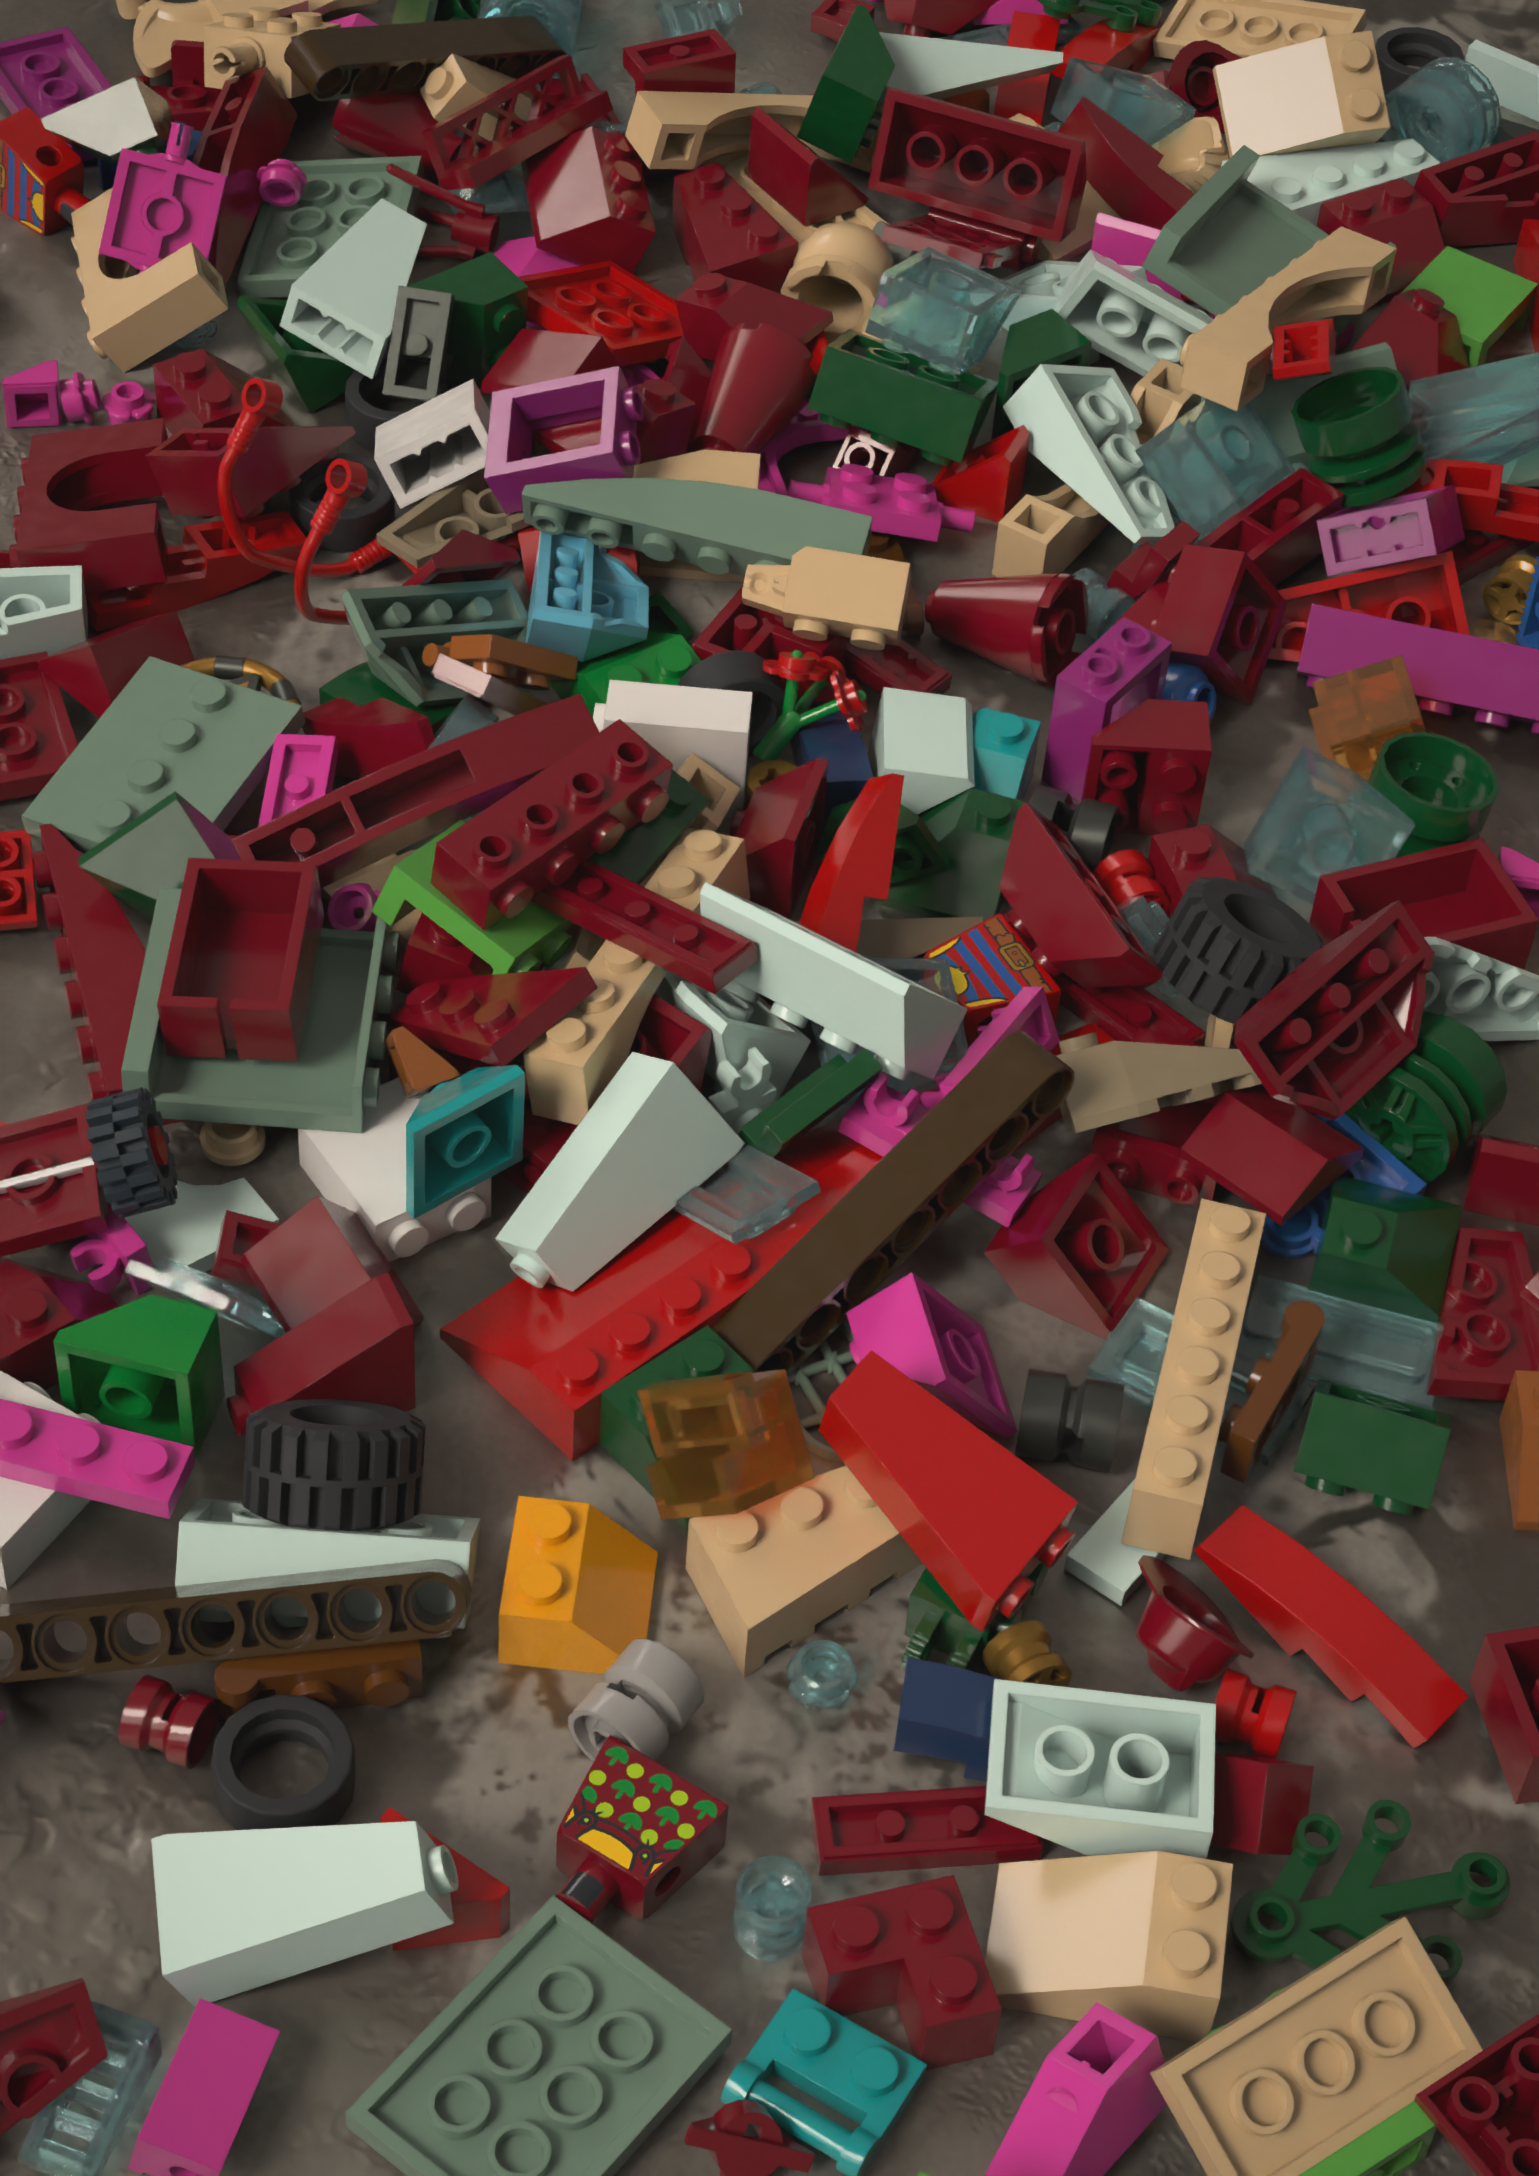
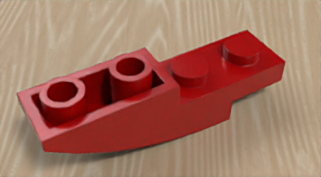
M1428 460L1425 473L1413 485L1394 496L1388 497L1392 498L1455 485L1463 530H1477L1507 536L1515 540L1539 542V490L1501 483L1504 465L1465 460Z

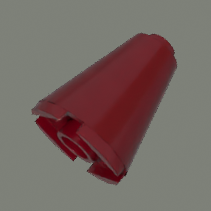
M421 93L342 99L339 101L332 122V127L340 132L339 135L333 136L335 142L345 148L374 158L422 156L425 175L438 179L421 133L437 124L438 121L433 118ZM450 132L442 136L449 159L453 162L458 159L463 138Z
M739 323L729 329L719 344L693 441L694 452L706 449L758 454L809 404L818 372L815 375L809 364L813 356L807 347L791 334L769 324L760 323L758 328L753 330L742 329L745 323Z
M1064 572L946 580L936 590L930 592L925 604V619L930 623L932 633L935 636L1038 684L1055 687L1057 675L1081 655V653L1073 652L1072 648L1076 634L1086 635L1089 600L1084 582L1073 579L1076 575Z

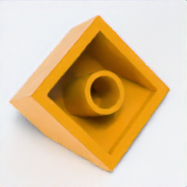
M518 1496L499 1609L498 1663L605 1675L609 1667L634 1639H647L658 1552L590 1503Z

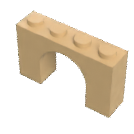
M112 187L71 213L75 235L71 238V242L79 259L80 267L76 269V272L84 289L85 298L82 299L81 303L89 319L90 330L87 331L89 343L100 358L106 359L109 357L125 373L225 312L229 307L222 276L192 242L137 275L135 273L138 269L125 260L99 254Z

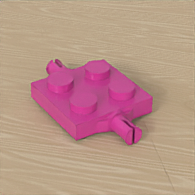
M171 122L172 126L166 153L147 155L121 148L99 254L125 260L136 269H139V273L192 242L205 258L209 260L227 175L201 169L186 159L194 127L184 125L180 145L178 146L182 124Z
M844 464L841 466V469L827 467L823 485L791 479L788 496L873 516L872 531L937 542L940 528L971 534L974 526L975 510L943 506V503L937 501L934 485L927 484L925 478L911 473H897L895 478L874 475L870 468L862 465Z

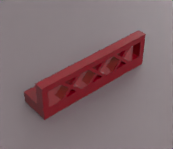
M562 55L421 133L440 186L446 190L469 189L480 186L612 111L613 107L607 90L583 93L571 55ZM557 73L567 97L560 102L547 96L552 76ZM520 93L532 100L526 121H522L513 115L517 97ZM484 113H488L498 119L493 139L490 141L478 135ZM450 132L463 138L458 159L453 162L449 159L442 136Z

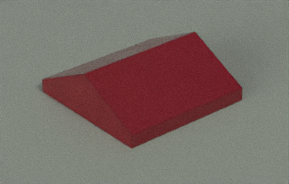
M462 529L402 586L499 580L521 559L517 550Z
M1259 1084L1225 1092L1183 1144L1179 1156L1260 1212L1266 1213V1216L1282 1226L1360 1160L1363 1156L1364 1148L1308 1111L1271 1097L1264 1085Z

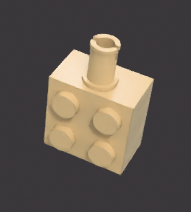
M250 7L249 14L225 13L223 14V21L204 26L205 87L222 89L226 80L268 67L287 98L309 94L310 92L284 61L285 50L294 38L305 31L341 28V24L322 22V14L314 12L292 13V18L280 17L279 9L273 7Z

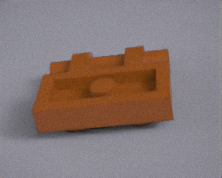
M493 634L452 636L451 642H447L443 646L434 643L428 644L422 654V660L426 666L434 668L439 654L442 653L515 688L520 687L542 691L550 690L551 681L575 680L578 657Z

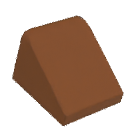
M401 1026L393 1029L386 1037L385 1043L405 1096L408 1095L411 1098L434 1089L444 1081L455 1080L461 1076L455 1067L405 1027Z

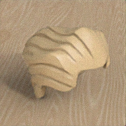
M1196 117L1173 122L1164 126L1152 136L1151 146L1164 155L1158 167L1195 194L1221 168L1222 160L1230 159L1219 124L1214 117Z

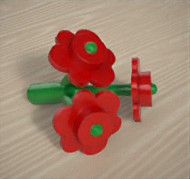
M795 650L793 652H780L778 660L766 659L763 661L764 672L785 678L787 683L782 714L752 752L762 762L776 760L800 728L839 711L847 718L853 732H859L865 728L861 714L868 712L865 700L866 693L861 690L856 680H849L845 677L843 665L834 657H819L814 652L802 654L801 651ZM799 684L805 686V693L797 702ZM822 700L825 703L807 711L814 701Z

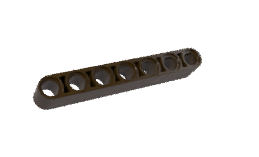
M526 15L313 29L301 33L290 42L284 53V61L316 100L330 101L421 93L420 89L425 85L430 73L440 67L452 53L517 80L553 59L566 55V52L536 16Z
M1016 1031L1009 1034L716 1322L711 1329L752 1367L765 1395L771 1393L774 1388L779 1386L847 1318L846 1312L864 1302L1063 1103L1071 1091L1075 1080L1074 1071L1071 1067L1024 1031Z
M431 1559L1 1604L0 1630L4 1631L11 1638L14 1649L12 1658L7 1660L0 1659V1683L437 1638L451 1633L460 1625L471 1601L472 1587L468 1575L459 1565L449 1560ZM431 1581L441 1582L453 1592L456 1600L455 1607L444 1614H432L419 1603L417 1588ZM356 1589H363L373 1593L380 1600L382 1615L370 1622L359 1621L353 1618L346 1609L344 1603L345 1595ZM281 1597H292L300 1601L307 1610L308 1624L299 1629H287L281 1626L273 1616L272 1602ZM207 1605H219L227 1609L235 1623L234 1633L225 1637L209 1634L201 1625L199 1619L200 1608ZM140 1612L152 1616L159 1624L161 1630L160 1642L149 1645L134 1640L127 1628L128 1615ZM61 1620H69L79 1624L87 1637L86 1650L70 1652L62 1648L54 1634L55 1623Z

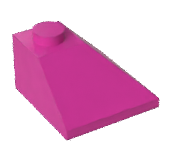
M909 1273L846 1312L854 1338L850 1342L849 1347L857 1365L872 1350L970 1423L1006 1439L1018 1432L983 1326L914 1273Z

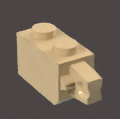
M805 546L792 555L791 565L748 564L742 587V602L745 605L782 616L784 627L793 628L792 633L798 637L823 641L830 634L851 638L850 643L859 648L883 650L885 644L899 646L911 581L910 563Z

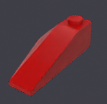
M1448 551L1278 590L1287 602L1268 659L1299 662L1312 604L1470 635L1453 552Z

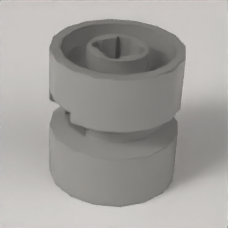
M634 1639L605 1672L604 1682H598L568 1716V1728L573 1740L593 1762L603 1743L610 1735L656 1761L668 1747L669 1736H675L702 1705L705 1691L699 1677L690 1665L674 1651L655 1641Z

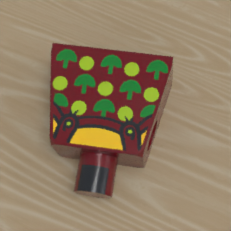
M610 1735L603 1743L560 1823L556 1841V1866L569 1879L555 1897L591 1924L609 1902L636 1919L648 1918L724 1847L729 1805Z

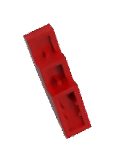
M1014 11L1007 46L1056 52L1061 19L1048 15ZM1051 72L999 85L993 115L1009 119L1021 113L1042 126L1052 77L1050 75Z
M1108 17L1098 21L1077 35L1059 51L1063 52V63L1052 70L1050 75L1094 90L1102 81L1114 84L1121 75L1132 79L1154 55L1153 39L1164 23L1159 22L1157 27H1149L1136 22L1134 31L1126 33L1109 27L1106 24Z
M1334 319L1275 326L1273 328L1272 370L1275 381L1333 374L1336 360Z
M287 511L256 515L239 521L247 539L256 549L293 560L298 559L306 536ZM224 520L184 526L182 545L167 547L166 582L85 592L88 621L95 631H100L167 612L179 611L207 602L252 583L275 570L254 564L242 556L234 545Z
M892 773L869 778L832 840L809 891L799 925L857 953L863 903L888 900L904 775Z
M1243 1504L1233 1511L1194 1549L1195 1553L1289 1657L1303 1649L1350 1702L1365 1694L1413 1748L1426 1742L1469 1697L1412 1637L1360 1590L1303 1545Z

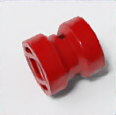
M1129 849L1113 853L1102 860L1093 871L1094 877L1135 934L1154 928L1167 915L1170 907L1168 896L1162 885L1153 880V869L1146 856L1140 851Z
M1227 1668L1215 1701V1741L1228 1744L1237 1740L1249 1744L1256 1755L1276 1759L1297 1691L1277 1684L1266 1689L1254 1685L1249 1675Z

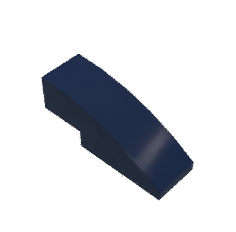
M812 704L807 711L823 704ZM841 711L800 728L790 741L795 766L800 767L816 758L829 761L824 817H829L832 807L856 800L869 778H873L860 731H852L847 718L843 716Z
M907 1657L894 1751L966 1762L964 1778L987 1782L994 1679L999 1678L955 1666Z

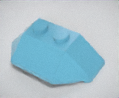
M540 531L528 610L526 643L578 657V661L584 662L646 640L649 629V587L624 562L607 554V548L595 545L587 538L566 533L551 535Z

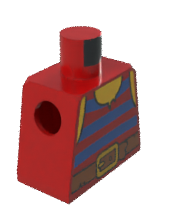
M26 107L0 121V211L39 235H50L69 223L73 226L71 213L91 201L83 195L84 163L81 157L65 141L44 128L41 118L32 109Z
M1002 913L992 916L932 948L923 957L920 985L967 1008L966 1014L952 1040L959 1050L966 1051L977 1039L978 1027L988 1026L993 1020L991 1012L994 1009L1007 1007L1023 987H1044L1056 1027L1061 989L1035 959L1030 949Z

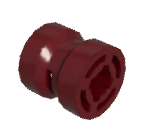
M149 1674L145 1675L134 1687L123 1710L118 1733L119 1743L140 1752L154 1748L164 1752L166 1760L170 1763L191 1770L201 1761L211 1742L218 1720L219 1702L215 1698L196 1691L186 1696L176 1693L172 1684L168 1681Z

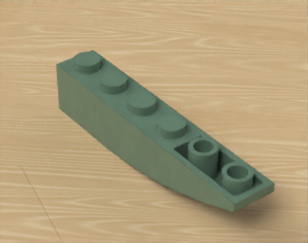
M606 478L525 485L522 492L524 523L533 525L543 533L551 535L566 533L587 538L593 544L604 548L620 546L641 551L646 556L658 561H671L674 559L698 565L702 570L716 575L731 573L745 577L748 564L791 565L792 555L805 546L868 556L871 546L873 516L760 489L706 481L660 478Z

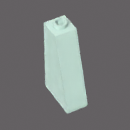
M381 198L292 284L280 327L368 378L373 379L378 373L392 331L398 286H407L427 223Z
M632 1052L495 1239L514 1258L510 1263L511 1269L529 1284L537 1288H543L546 1283L575 1291L733 1158L745 1143L674 1062Z
M417 1821L164 1834L151 1839L162 1976L194 2007H196L200 1998L214 2002L454 1924L450 1892L458 1890L459 1881L453 1857L445 1845L437 1846Z

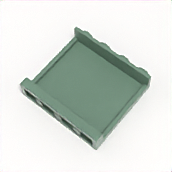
M1244 144L1163 226L1142 265L1144 269L1215 316L1226 312L1237 304L1244 295H1249L1260 287L1268 277L1275 276L1287 267L1294 258H1299L1310 250L1317 241L1329 236L1247 181L1261 155ZM1389 242V243L1387 244V245L1396 247V245L1393 244L1392 242ZM1359 314L1337 315L1311 321L1334 319L1335 335L1339 338L1354 315L1358 316Z
M159 887L121 1068L123 1092L141 1087L146 1088L149 1091V1096H153L156 1102V1112L160 1111L164 1119L362 1133L365 1108L377 1107L379 1101L380 1068H372V1060H384L387 1021H378L379 1014H391L394 978L393 976L385 975V970L397 969L400 931H388L389 925L378 916L375 932L321 929L297 1062L239 1059L237 1049L228 1048L226 1058L167 1056L157 1002L182 889Z

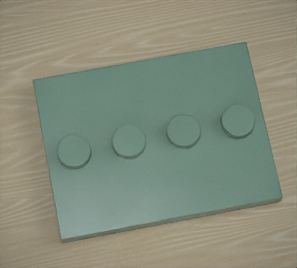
M422 156L292 161L307 177V184L304 185L305 191L300 195V199L296 204L288 207L275 206L263 200L237 279L240 295L257 298L288 297L292 284L381 198L414 216L420 190L389 174L386 171V167L389 164H394L424 179L425 170Z
M149 656L22 814L21 818L25 831L28 834L40 837L39 825L52 823L77 851L86 853L175 791L224 831L268 773L275 735L297 734L306 723L303 707L293 702Z
M553 1895L345 2112L346 2127L406 2176H614L731 2045L732 2029Z

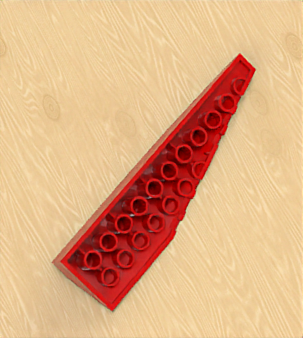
M1093 1022L1058 1035L1059 1040L1063 1041L1096 1032L1099 1044L1116 1041ZM1059 1042L1051 1051L1055 1056L1062 1054ZM935 1082L915 1091L920 1096L922 1092H938V1088ZM1060 1106L1019 1147L1061 1119L1063 1116ZM842 1119L806 1132L768 1161L757 1163L737 1158L727 1162L575 1291L546 1283L543 1288H537L521 1277H517L439 1329L440 1338L570 1460L574 1461L599 1443L602 1391L708 1325L712 1328L883 1157L840 1133L838 1130Z

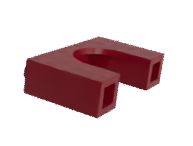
M164 418L33 435L31 437L29 458H22L21 460L22 477L25 486L17 488L18 505L21 514L14 515L13 517L14 534L17 544L9 546L11 568L82 565L85 592L166 582L168 548L157 503L86 511L111 502L163 495L145 455L168 439Z

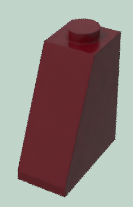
M389 1273L372 1278L233 1366L236 1395L227 1398L229 1416L239 1437L246 1436L247 1416H250V1413L266 1406L286 1401L336 1399L376 1403L402 1411L416 1408L414 1322Z

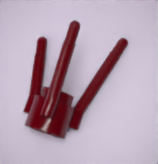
M394 164L387 165L386 171L389 174L462 210H458L454 216L424 207L418 209L417 214L421 218L452 227L451 241L458 242L459 245L420 246L416 257H448L472 260L476 258L477 253L487 254L494 252L500 231L499 215L485 212V205L468 201Z

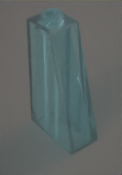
M1539 352L1410 382L1409 398L1413 408L1410 421L1415 422L1420 431V442L1426 451L1428 460H1465L1504 465L1539 447Z

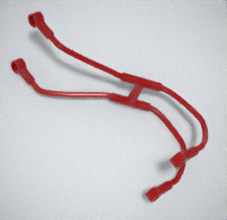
M252 378L244 385L241 397L243 409L227 439L229 446L218 470V499L226 529L238 551L250 562L277 571L295 574V602L304 618L317 623L350 625L345 611L321 609L312 605L309 597V577H341L354 572L362 574L394 554L378 544L376 538L354 553H351L346 561L329 564L313 563L325 535L332 533V529H334L335 524L338 522L340 514H342L349 499L357 498L365 491L368 483L367 470L363 464L345 459H336L329 465L325 479L328 489L313 515V519L310 521L312 529L302 546L298 560L280 557L256 549L244 534L236 513L232 493V475L241 454L248 452L251 442H253L265 417L275 415L281 408L283 393L281 387L276 382ZM518 533L497 541L513 549L520 548ZM397 556L414 574L420 569Z

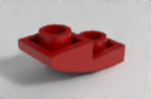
M25 830L0 832V931L38 927L35 877L31 856L32 842L31 835L26 833Z

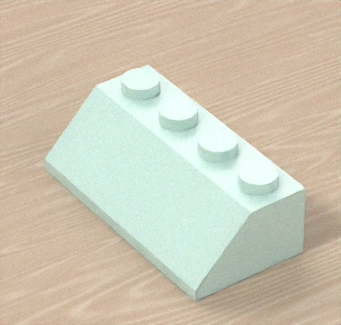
M1091 249L1069 275L1054 310L1090 340L1093 349L1143 377L1161 358L1184 367V365L1180 364V353L1185 341L1191 334H1196L1213 321V318L1209 317L1205 312L1191 307L1165 292L1159 286L1149 283L1119 266L1112 259L1104 257ZM1271 352V357H1270V361H1269V366H1268L1267 374L1273 373V370H1272V367H1273V353H1272V352Z
M707 882L704 883L700 892L701 916L756 942L758 961L733 979L723 989L753 1003L756 1002L758 995L761 994L774 1001L769 1011L770 1013L803 1029L809 1019L824 1027L819 1037L820 1039L853 1055L859 1045L874 1052V1059L883 1068L881 1071L898 1079L906 1081L910 1071L934 1079L966 1014L967 1008L768 908Z
M200 1498L179 1521L175 1586L441 1559L449 1560L459 1565L468 1575L473 1590L481 1518L419 1514L412 1519L385 1528L362 1531H334L277 1524L251 1513L250 1510L244 1508L242 1501ZM431 1581L417 1588L419 1603L432 1614H444L455 1607L456 1600L454 1594L445 1584ZM356 1589L345 1595L344 1603L346 1609L353 1618L359 1621L370 1622L382 1615L380 1600L373 1593L363 1589ZM281 1597L272 1602L273 1616L281 1626L303 1627L308 1624L307 1610L300 1601L292 1597ZM471 1601L457 1628H465L470 1615ZM207 1605L200 1608V1621H234L228 1610L219 1605ZM452 1632L437 1638L449 1637L452 1635Z

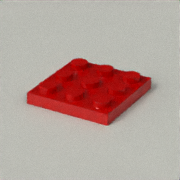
M611 260L519 276L528 286V322L539 324L548 331L602 336L620 368L641 362L655 363L658 359L666 357L670 343L684 336L675 300Z

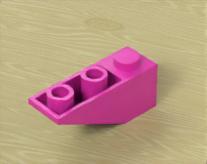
M1096 2002L1046 2056L984 2176H1104L1167 2106L1165 2099L1150 2075L1151 2071L1165 2063L1157 2035Z

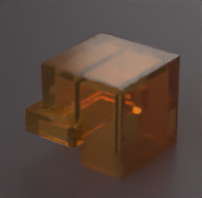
M1399 655L1312 682L1319 707L1309 709L1335 804L1361 797L1368 789L1367 782L1385 741L1403 733H1426L1403 656Z
M785 1369L756 1373L749 1371L663 1381L637 1390L656 1458L664 1457L646 1465L661 1520L738 1514L815 1478Z

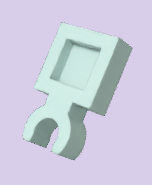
M756 1047L749 1049L748 1061L739 1071L727 1059L720 1062L717 1068V1078L725 1088L723 1091L708 1097V1102L737 1135L743 1125L776 1101L777 1089L769 1081L772 1074V1066Z

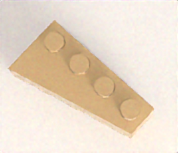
M847 1466L689 1519L686 1570L743 1679L764 1666L765 1657L786 1643L792 1648L812 1635L815 1625L842 1607L849 1611L868 1599L870 1589L890 1576L894 1575L900 1578L922 1564V1561Z

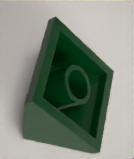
M240 295L236 305L261 353L309 414L346 391V381L355 369L280 327L287 301Z

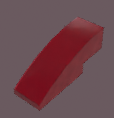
M1085 96L1081 98L1057 132L1086 140L1087 181L1124 220L1162 230L1163 226L1195 195V193L1158 167L1159 162L1164 156Z
M338 697L304 712L306 723L302 728L305 735L336 736L339 753L335 775L360 779L398 761L437 746L427 716L383 697L363 706Z

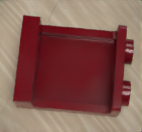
M716 29L623 48V67L635 80V98L637 91L735 93L736 52ZM640 157L644 179L662 178L668 173L686 170L649 169Z
M1138 1027L1133 1042L1203 1047ZM1228 1091L1207 1099L1177 1106L1162 1107L1158 1112L1097 1127L1093 1138L1091 1154L1098 1152L1122 1185L1199 1209L1201 1198L1210 1201L1215 1200L1220 1184L1179 1156L1180 1149L1224 1093Z

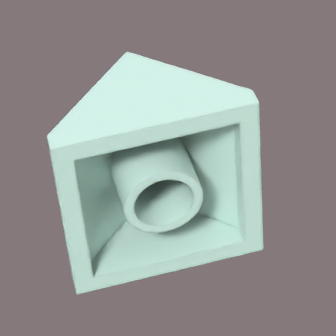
M883 687L868 747L873 777L892 773L904 775L901 804L917 815L975 786L972 705L963 697Z

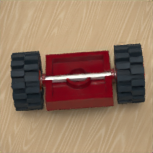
M141 1087L91 1100V1102L0 1126V1257L110 1229L107 1202L108 1204L111 1203L112 1211L115 1215H119V1218L129 1217L176 1203L175 1199L178 1197V1192L175 1186L178 1185V1181L172 1167L175 1166V1161L168 1147L170 1143L169 1136L163 1130L164 1121L160 1111L156 1112V1102L153 1096H149V1091L146 1088Z

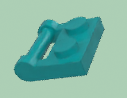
M793 1988L746 2059L742 2060L731 2073L722 2091L720 2102L726 2105L736 2100H753L763 2105L781 2129L836 2160L837 2171L845 2176H863L923 2083L927 2064ZM773 2074L856 2122L860 2127L851 2132L773 2087L766 2081Z

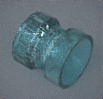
M1088 567L1075 572L1073 575L1076 576L1073 579L1082 580L1086 585L1089 600L1086 634L1097 641L1135 603V600L1118 587H1107L1106 579Z
M777 1855L763 1856L748 1863L738 1875L732 1929L735 1941L742 1950L756 1959L767 1961L786 1959L797 1952L803 1944L806 1912L811 1903L812 1885L809 1875L800 1864L788 1857Z

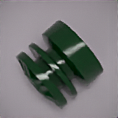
M1366 367L1346 371L1311 387L1295 401L1291 414L1300 442L1305 452L1310 453L1307 461L1309 470L1314 476L1344 493L1342 507L1371 504L1394 496L1413 485L1425 473L1429 461L1426 451L1420 442V431L1415 422L1410 421L1413 408L1404 379L1399 371L1388 367Z
M1425 732L1398 734L1385 741L1377 756L1367 782L1368 789L1359 803L1357 814L1348 832L1351 848L1360 861L1367 865L1480 838L1479 833L1488 819L1500 790L1497 773L1480 754L1467 745L1446 736Z
M1425 1012L1422 1015L1417 1046L1349 1108L1345 1114L1424 1182L1433 1181L1454 1162V1159L1466 1149L1469 1141L1478 1135L1503 1108L1507 1095L1504 1069L1492 1048L1473 1029L1452 1017Z

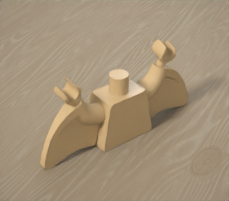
M116 0L118 11L122 18L136 19L133 31V50L141 71L147 77H157L172 68L171 45L174 40L204 42V26L223 21V14L225 13L249 14L250 7H273L279 9L280 17L292 18V13L314 12L324 15L337 9L382 2V0H198L190 3H170L161 0H150L149 2L146 0Z

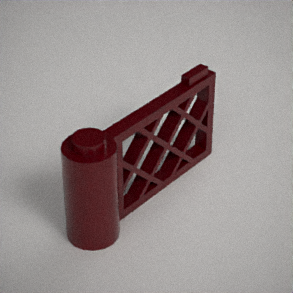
M931 206L927 215L884 225L881 241L976 269L985 267L994 269L1001 266L1019 272L1025 268L1026 264L1033 265L1040 251L1042 238Z

